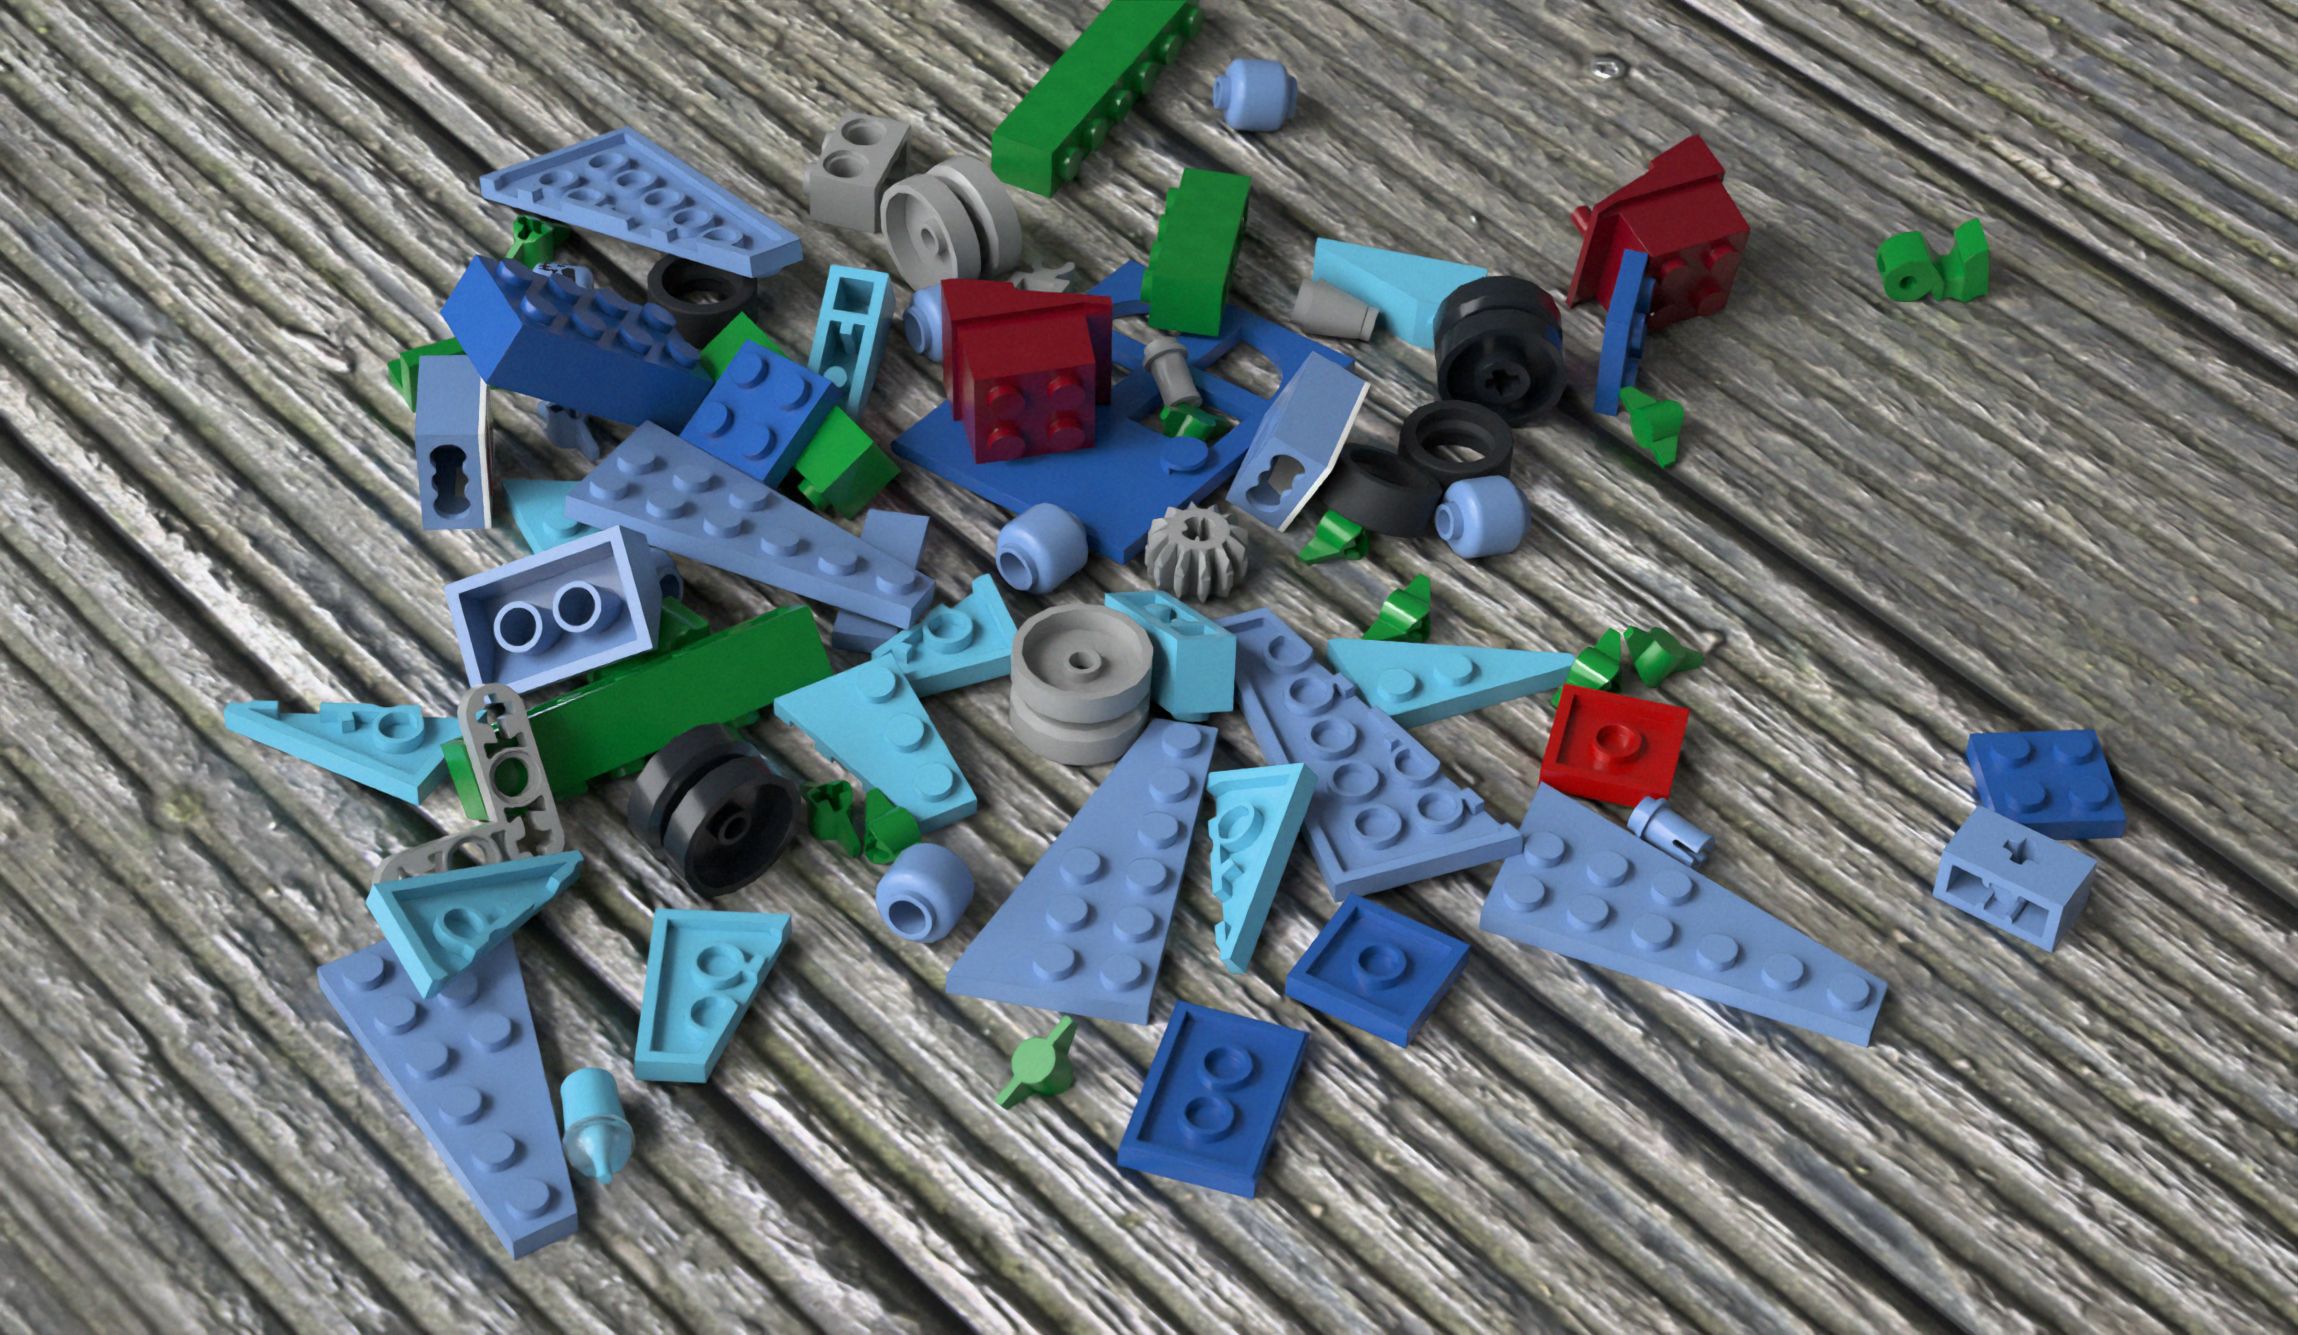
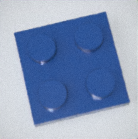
M1627 249L1624 251L1605 324L1593 406L1594 413L1616 416L1621 399L1618 395L1619 390L1628 386L1635 387L1639 360L1631 358L1642 359L1648 325L1645 324L1646 314L1642 313L1649 314L1655 286V279L1645 277L1648 253Z
M746 339L678 437L775 491L843 392L831 380Z
M2095 729L1970 734L1966 754L1983 807L2053 840L2122 838L2127 819Z
M1350 893L1288 973L1285 995L1406 1049L1468 965L1471 945Z

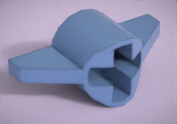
M544 400L537 403L538 412L547 420V433L551 444L564 449L577 448L591 462L600 459L599 448L589 432L588 413Z

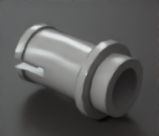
M1162 337L1148 344L1144 349L1143 368L1148 374L1153 375L1164 401V406L1178 408L1181 403H1187L1198 408L1202 403V399L1195 388L1186 363L1189 357L1187 347L1179 344L1175 337Z

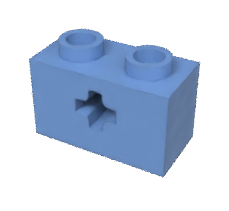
M1978 804L1943 849L1932 896L2052 953L2086 907L2098 860Z

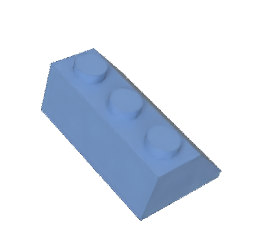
M621 525L443 586L471 688L477 684L500 683L511 687L519 696L658 648L662 591L646 534ZM488 695L484 697L485 708L498 704L492 703Z

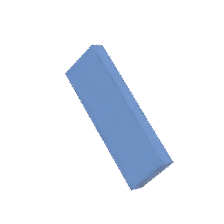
M869 509L860 539L919 571L929 536L930 517ZM839 608L832 631V648L871 653L901 632L902 628Z

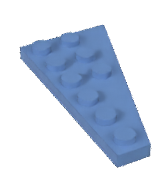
M625 126L479 177L483 198L746 277H770L779 273L782 267L803 260L801 239L630 126Z
M646 420L566 495L564 517L602 530L621 525L646 534L648 544L906 630H909L933 603L935 580L649 420Z
M1267 607L1212 620L1237 636L1234 696L1268 766L1305 763L1319 777L1307 808V813L1301 824L1300 832L1335 903L1346 900L1350 893L1363 896L1522 854L1523 835L1509 822L1500 825L1484 810V800L1469 787L1461 790L1441 772V762L1377 705L1370 709L1355 695V685L1340 672L1332 675L1314 659L1313 648Z
M1154 718L946 973V993L1147 1026L1206 792V778L1208 773L1211 772L1217 748L1218 728Z
M1541 781L1518 830L1523 835L1522 854L1505 858L1481 910L1480 930L1858 1046L1868 1047L1885 1000L1888 987L1887 982Z
M512 934L437 996L427 1000L422 998L388 939L318 967L317 973L320 989L515 1261L578 1232L576 1204Z

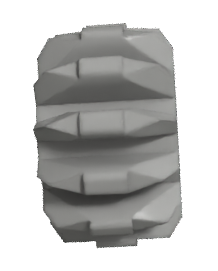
M1191 501L1187 510L1184 511L1175 507H1168L1164 518L1152 520L1151 529L1148 531V540L1145 546L1147 574L1153 576L1156 580L1157 590L1167 591L1174 589L1178 600L1191 595L1197 596L1204 604L1209 594L1227 598L1231 587L1242 585L1243 578L1247 573L1250 554L1248 530L1239 526L1238 515H1220L1217 504L1208 509H1199Z

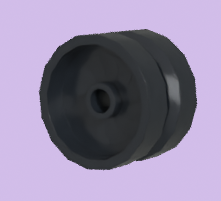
M1509 275L1481 277L1459 286L1441 302L1433 318V342L1438 393L1443 401L1461 400L1480 404L1498 413L1510 428H1516L1540 419L1557 405L1567 386V361L1563 344L1561 313L1549 293L1532 281Z
M718 722L698 725L674 737L650 759L635 781L627 805L628 826L637 839L658 859L665 860L673 873L694 893L712 898L732 894L756 881L779 859L792 840L801 816V793L792 779L772 761L763 759L756 747L735 728Z

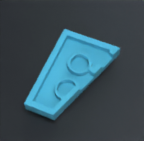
M892 653L774 699V714L789 727H792L794 724L815 741V749L831 763L837 760L862 782L863 791L868 792L877 787L893 807H904L915 819L921 836L977 813V798Z
M655 908L634 1060L635 1080L706 1083L792 933V914Z

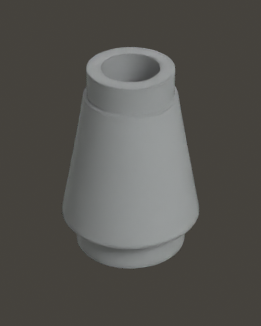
M1320 277L1318 282L1303 278L1289 323L1302 326V333L1350 339L1358 338L1369 342L1379 308L1368 305L1369 303Z

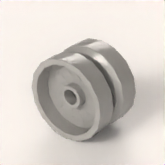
M957 155L935 165L926 174H915L893 184L884 192L880 206L881 229L897 269L915 292L921 288L941 283L943 279L962 278L991 281L1008 273L1018 265L1022 252V235L1015 206L1003 183L986 164L975 157Z
M1072 603L1049 607L1028 618L1014 635L1011 652L1010 678L1012 686L1009 720L1017 739L1034 754L1061 764L1088 766L1114 761L1125 755L1148 727L1153 646L1146 630L1127 614L1103 605Z

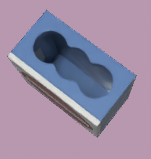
M1312 351L1265 413L1225 500L1283 533L1333 470L1371 384L1345 370L1341 365Z
M467 355L419 356L414 436L423 530L491 529L495 443L490 385L485 384Z

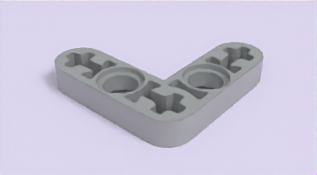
M500 683L477 684L466 691L460 699L457 710L458 723L489 822L390 855L383 859L374 870L371 881L372 885L374 883L398 880V868L403 866L407 873L421 874L435 869L428 860V856L434 853L437 873L453 871L451 863L453 853L465 843H474L481 848L485 855V865L533 857L531 852L518 851L516 841L525 836V828L521 816L511 815L506 819L504 808L526 806L535 799L538 806L537 811L528 810L524 812L529 827L532 830H540L545 833L546 841L537 845L538 856L563 852L565 845L563 828L528 716L520 696L511 687ZM488 695L492 703L504 704L506 714L497 718L501 739H511L516 736L517 747L497 748L486 755L484 744L498 743L491 724H479L476 719V712L485 708L484 697ZM507 758H515L522 762L528 775L527 784L522 792L511 797L501 793L494 780L497 766Z

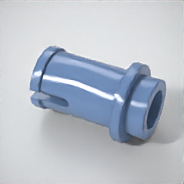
M1650 796L1645 797L1634 809L1627 824V828L1635 833L1636 837L1649 842L1695 871L1708 858V855L1701 850L1705 848L1710 851L1715 844V837L1713 835L1703 832L1671 811L1670 802L1665 798H1660L1656 801Z

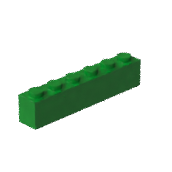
M1112 0L992 132V172L1003 183L1051 199L1066 180L1071 181L1076 176L1080 164L1092 151L1096 152L1099 150L1106 134L1117 122L1121 123L1125 120L1130 107L1141 94L1145 95L1150 91L1159 73L1166 66L1170 67L1173 65L1180 49L1186 42L1198 36L1204 21V9L1199 7L1200 0Z
M783 605L526 709V713L554 802H560L588 791L587 780L608 771L610 778H617L644 768L647 765L644 756L662 749L674 737L695 726L718 722L737 729L751 724L761 718L758 712L759 708L773 703L777 697L831 677L833 672L810 606ZM497 722L491 724L498 743H485L486 755L497 748L518 746L516 736L511 739H501ZM463 735L440 744L466 817L468 819L489 820ZM507 758L500 762L494 774L495 785L501 793L509 797L521 793L528 780L524 764L515 758ZM528 804L521 807L504 808L506 819L511 815L524 818L526 817L524 811L530 810Z

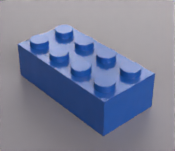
M476 254L440 311L443 319L485 384L637 428L646 420H649L678 437L714 384V381L699 361L701 358L700 353L684 340L675 327L677 322L674 316L661 306L653 303H646L645 306L637 305L626 301L619 294L606 288H600L598 292L583 288L562 274L552 273L548 277L532 272L525 265L511 258H503L502 261Z

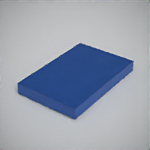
M1177 1000L1118 1148L1117 1165L1254 1200L1308 1051L1310 1033Z

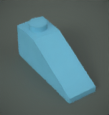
M1318 237L1315 247L1313 281L1318 282L1320 277L1369 303L1368 305L1379 308L1375 325L1413 346L1434 349L1433 318L1441 302L1459 286L1481 277H1487L1488 269Z
M831 264L807 369L831 380L843 392L836 405L859 426L885 354L896 299L889 273Z
M1163 590L1105 593L1104 606L1130 616L1146 630L1153 646L1150 699L1169 711L1173 719L1185 722L1206 721L1209 719L1210 712L1233 711L1237 636Z

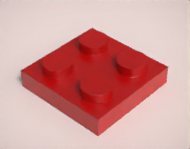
M1564 683L1540 768L1538 787L1542 781L1559 792L1636 808L1647 796L1652 797L1656 801L1660 798H1665L1669 801L1687 729L1690 709Z

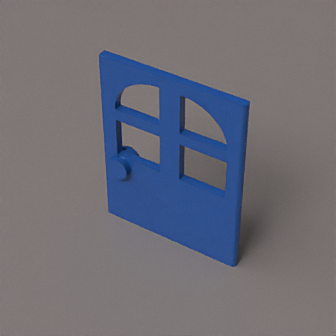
M1129 260L1086 294L1110 296L1113 304L1112 318L1132 314H1149L1150 304L1140 303L1144 270L1149 268ZM1227 303L1218 337L1182 332L1176 337L1178 343L1185 345L1189 352L1186 363L1195 388L1201 396L1202 403L1242 421L1209 449L1203 441L1189 436L1169 438L1139 424L1141 420L1163 404L1164 401L1153 375L1148 374L1143 368L1144 349L1147 345L1115 330H1112V361L1133 372L1111 388V405L1095 404V447L1070 452L1016 458L1008 461L975 464L962 421H953L948 399L894 439L890 446L897 456L1019 515L1032 506L1045 502L1072 512L1081 520L1085 527L1088 548L1125 565L1147 545L1148 531L1151 529L1152 520L1164 518L1168 507H1175L1184 511L1187 510L1191 501L1197 505L1239 470L1265 413L1312 351L1341 365L1352 374H1355V359ZM1242 340L1261 351L1273 362L1281 376L1282 382L1276 393L1267 400L1211 375L1204 370Z

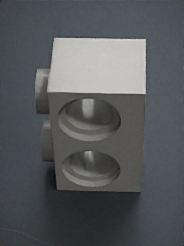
M846 110L835 131L829 130L826 133L818 161L816 163L810 162L804 175L803 194L810 197V220L875 234L881 223L880 206L884 192L893 184L904 180L910 170L911 124Z

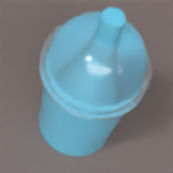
M584 1068L570 1074L561 1086L565 1134L562 1141L564 1156L567 1162L582 1174L598 1179L601 1184H608L612 1181V1176L624 1168L635 1148L634 1132L631 1125L626 1121L614 1076L601 1068Z

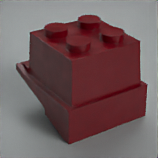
M1699 134L1684 139L1650 160L1648 172L1594 205L1592 210L1589 206L1582 205L1571 213L1570 220L1584 240L1566 299L1570 309L1586 299L1595 297L1608 313L1625 249L1648 253L1645 277L1655 279L1649 314L1642 313L1646 314L1645 324L1648 325V331L1662 330L1670 324L1698 316H1710L1719 310L1725 309L1751 228L1722 184L1726 173L1725 169Z
M958 278L941 280L943 382L953 421H962L975 464L1008 461L1016 458L1070 452L1095 447V404L1111 405L1113 317L1111 297L1016 290L1013 282Z

